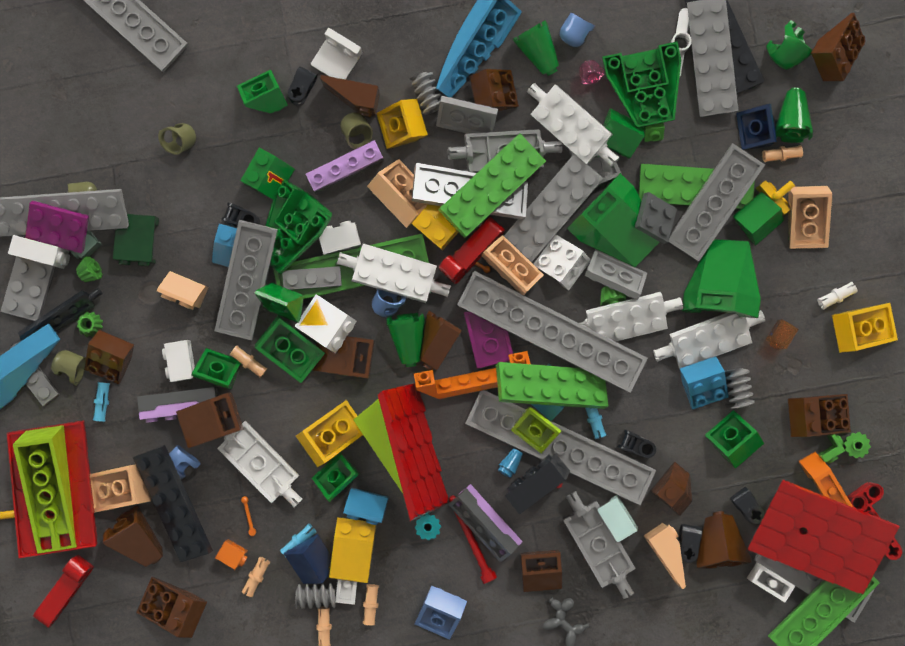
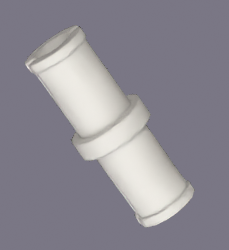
M850 282L818 298L817 302L819 306H822L821 309L824 310L835 303L843 302V299L857 293V288L853 282Z

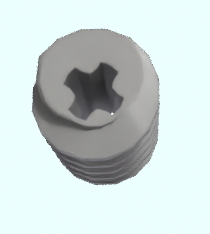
M433 72L419 73L410 78L413 81L412 87L416 88L414 90L415 94L419 95L417 100L422 102L420 108L424 109L423 115L439 110L440 101L437 99L441 96V93L435 94V91L438 89H436L437 86L432 87V84L436 80L429 79Z
M743 368L726 370L725 372L731 374L726 377V380L732 381L727 387L733 388L732 391L728 392V395L734 396L729 402L736 404L731 409L748 407L754 404V400L748 399L753 396V393L747 391L752 388V385L746 384V382L751 380V377L745 376L750 371Z
M329 583L328 589H325L324 584H321L320 589L317 588L316 584L313 585L312 589L306 584L303 590L301 584H298L295 596L296 609L299 603L302 609H305L306 604L312 609L314 603L317 608H321L322 603L325 608H328L330 603L333 608L336 607V589H333L331 583Z

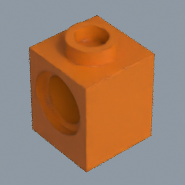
M227 539L215 558L236 570L246 562L248 557L245 555L248 550Z

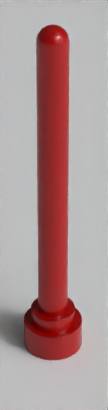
M450 496L449 502H451L455 498V496ZM455 513L481 568L480 573L482 576L480 578L483 584L496 579L497 575L491 567H488L471 529Z

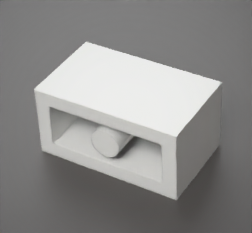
M351 221L342 222L339 227L335 228L326 226L319 237L323 255L362 247L355 222L351 223Z
M184 340L164 344L165 348L162 349L164 360H167L168 367L165 368L167 379H170V382L195 379L196 377L191 376L195 368L191 341Z
M757 562L747 577L748 580L783 602L787 601L795 585Z

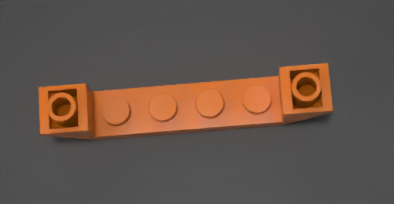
M528 351L509 354L510 363L530 364ZM496 368L435 380L433 370L414 374L417 391L437 399L498 387Z
M816 452L798 461L807 477L813 479L821 495L853 507L832 470Z

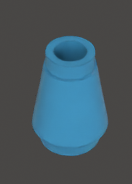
M513 448L499 464L498 471L511 478L517 471L523 453Z

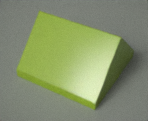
M530 406L511 429L512 432L541 454L561 432L559 428Z

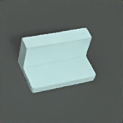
M618 495L612 497L608 503L598 508L600 516L617 542L638 531V526Z

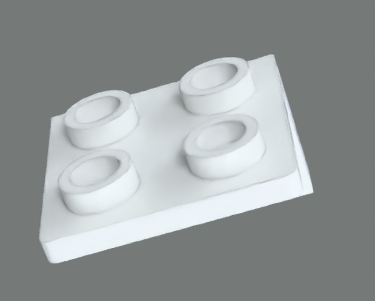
M328 28L325 32L326 40L311 62V66L327 76L346 80L361 57L362 49L360 46Z
M555 235L534 262V266L556 279L569 291L591 259L584 251Z

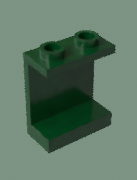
M127 214L129 226L127 228L115 229L113 259L119 261L120 265H130L131 262H138V266L149 267L150 263H156V260L153 259L155 226H159V218L156 216Z

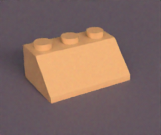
M398 159L378 172L367 187L407 228L428 204L412 201L414 174Z
M503 235L482 254L486 262L522 295H525L544 275Z

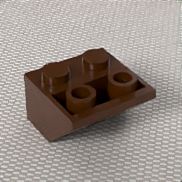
M484 69L469 76L475 104L496 108L498 111L519 107L511 70Z
M98 330L88 343L84 370L120 385L131 361L134 344Z
M559 550L520 553L523 592L562 589V567Z

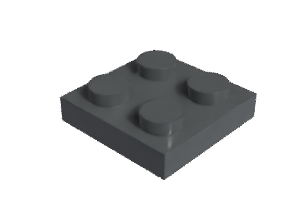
M650 192L644 193L635 228L663 244L668 243L677 208Z

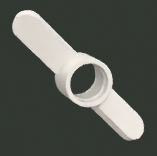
M683 8L679 12L676 34L670 42H674L679 37L687 42L686 48H679L681 55L680 76L684 53L691 45V37L688 34L689 17L687 8Z

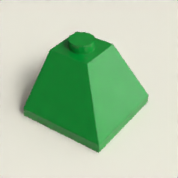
M271 70L237 85L245 107L273 113L288 106Z

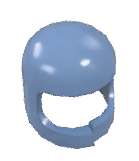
M570 13L562 25L559 34L566 44L572 47H579L585 42V37L589 31H593L595 25Z
M377 289L372 299V308L381 317H391L397 312L398 307L405 303L406 297L401 296V301L397 302V294ZM390 296L393 299V303H389L382 298Z
M178 445L169 453L180 479L186 477L184 471L189 465L193 468H198L201 464L197 458Z

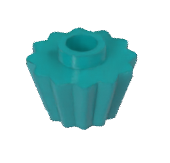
M428 513L425 516H421L420 519L416 520V534L420 535L421 539L426 538L428 541L431 538L435 539L436 535L440 534V520L436 519L435 515L430 516ZM431 524V530H425L424 525Z

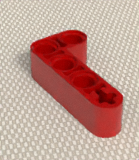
M492 217L488 218L453 256L449 255L441 262L438 267L439 270L454 284L458 283L482 258L483 252L503 235L505 229Z
M867 482L847 496L853 507V501L859 498L860 504L856 509L879 517L872 507L884 494V490L879 484ZM871 487L875 488V494L873 496L869 495V489ZM893 538L890 547H893L891 549L892 553L889 554L890 549L888 548L884 557L897 560L902 555V548L897 540Z
M80 555L71 558L63 568L62 576L35 611L33 617L46 627H51L92 572L94 566Z

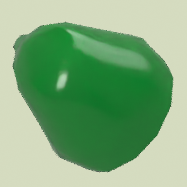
M792 20L785 26V37L782 45L773 44V41L770 40L766 47L771 60L778 67L785 70L797 66L812 55V49L803 39L805 31L800 27L794 31L793 28L797 24Z

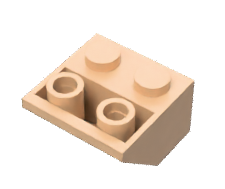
M170 271L157 291L162 293V298L175 303L176 300H179V305L193 310L194 307H201L209 287Z

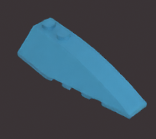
M477 0L452 44L436 89L445 96L452 97L465 84L466 78L479 69L480 63L483 60H487L495 48L501 46L522 11L510 0Z
M50 324L45 325L0 356V409L17 396V392L21 387H24L28 382V378L39 368V364L60 341V338Z

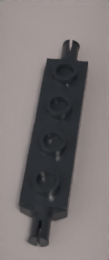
M97 288L88 294L81 290L19 331L20 340L12 344L11 347H14L47 324H50L55 332L93 308L95 306L94 299L103 295L102 291Z

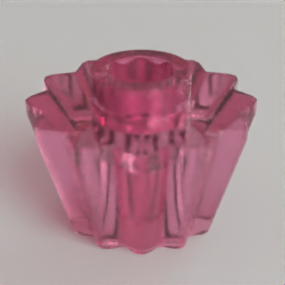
M594 60L585 61L579 67L580 83L590 85L598 82L605 75L604 69Z

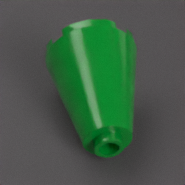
M545 20L541 22L543 26L539 23L523 32L518 38L517 36L513 38V41L542 75L547 74V76H550L558 71L556 67L559 66L548 23Z
M798 87L791 88L786 92L776 122V139L777 136L781 137L783 142L801 143L804 138L810 140L813 137L806 93Z
M418 313L400 314L394 320H392V316L386 318L401 364H405V367L416 366L417 362L420 361L425 320L424 314L418 316Z

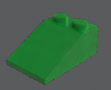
M279 315L255 344V348L300 383L303 382L325 354V352Z

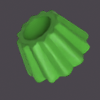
M85 256L76 268L78 277L84 282L101 279L103 275L98 262L90 256Z
M608 286L601 289V306L626 300V295L615 289H610Z
M85 312L77 320V329L85 337H94L98 330L103 329L101 325L103 320L95 312ZM89 321L92 322V326L90 328L87 326Z
M860 432L856 434L851 433L850 436L846 437V442H844L845 451L854 458H863L865 454L869 453L868 449L871 448L869 445L870 440L866 438V434H861ZM856 442L859 443V446H858L857 449H856V447H855V443H856Z

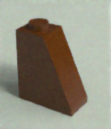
M428 311L426 317L421 361L424 362L422 366L428 370H438L462 330L445 319L437 317L431 311Z
M674 462L650 491L681 516L692 502L690 474Z
M138 505L121 514L116 519L117 523L114 525V528H108L103 533V543L106 546L145 567L157 563L163 557L162 546Z
M723 511L712 513L713 516L705 518L697 568L714 569L717 567H734L752 563L733 515L724 514Z

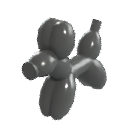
M551 597L548 602L551 603L553 609L557 610L556 618L545 621L543 628L550 630L561 626L568 632L565 638L566 646H574L576 635L589 628V625L577 624L571 626L564 619L566 616L565 611L570 610L574 605L573 599L567 598L561 603L559 600Z

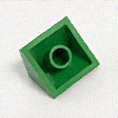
M611 108L609 109L603 126L613 135L608 140L607 147L630 159L644 138V127L636 128L631 118Z
M760 192L733 216L734 220L755 246L784 221L782 208L763 192Z
M270 283L255 291L254 294L267 311L299 323L304 295L274 283Z
M206 348L191 376L232 389L241 363L231 356Z
M339 452L312 477V480L330 502L360 473Z

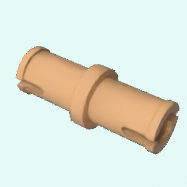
M801 145L787 148L780 146L779 149L762 151L764 162L776 160L782 162L791 158L803 157Z
M238 345L230 353V356L243 364L242 367L248 368L259 378L268 369L256 361L253 355L250 356L239 348Z
M263 557L258 558L253 571H250L248 575L249 579L242 590L243 594L247 593L246 596L253 597L258 584L264 579L263 575L270 564L269 560Z
M367 584L366 599L363 602V607H365L363 624L375 625L376 608L379 605L377 602L379 586Z
M322 606L317 608L318 624L316 625V630H318V646H331L330 630L332 625L330 624V607L325 608Z

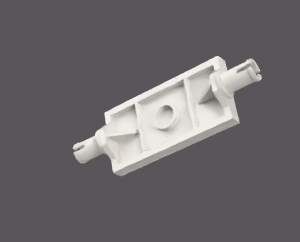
M536 83L530 86L532 89L529 88L527 93L539 102L531 115L582 161L589 164L595 156H600L612 167L616 163L614 161L619 160V156L607 147V142L613 134L561 88L554 85L546 94Z
M367 244L362 245L360 255L357 258L340 252L337 261L338 265L353 268V282L423 303L427 302L428 295L431 292L448 297L451 285L434 281L436 265Z
M661 292L639 297L638 300L630 299L586 310L587 319L579 324L616 342L668 329L667 313L682 310L683 306L681 305L683 304L680 297L664 302Z
M760 310L759 318L739 317L736 313L728 312L669 334L671 342L668 346L653 350L655 359L659 362L673 356L676 358L679 368H683L751 344L752 340L749 329L751 326L764 323V314Z
M246 421L242 423L244 430L224 436L225 441L217 449L271 503L279 496H283L293 507H296L302 501V498L291 488V484L300 475Z

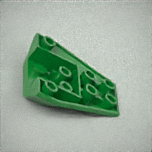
M678 41L662 44L657 49L625 56L618 53L602 57L606 77L636 128L675 120L681 69Z
M621 173L567 228L580 242L633 267H636L659 243L656 239L635 228L642 201L635 187Z
M287 180L282 181L274 195L266 222L267 227L278 229L270 266L279 274H282L322 235L332 216V212L311 194Z
M713 240L702 256L684 292L682 312L701 313V310L736 313L739 317L759 318L761 297L749 241Z

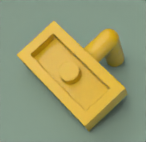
M766 180L756 187L759 192H763L782 208L783 215L791 210L788 207L789 203L783 196L795 187L792 181L786 183L778 191L772 183H768Z

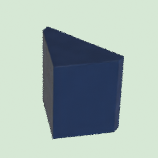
M771 104L736 113L742 150L770 147L777 142Z
M318 534L284 553L303 584H321L330 574L332 555Z

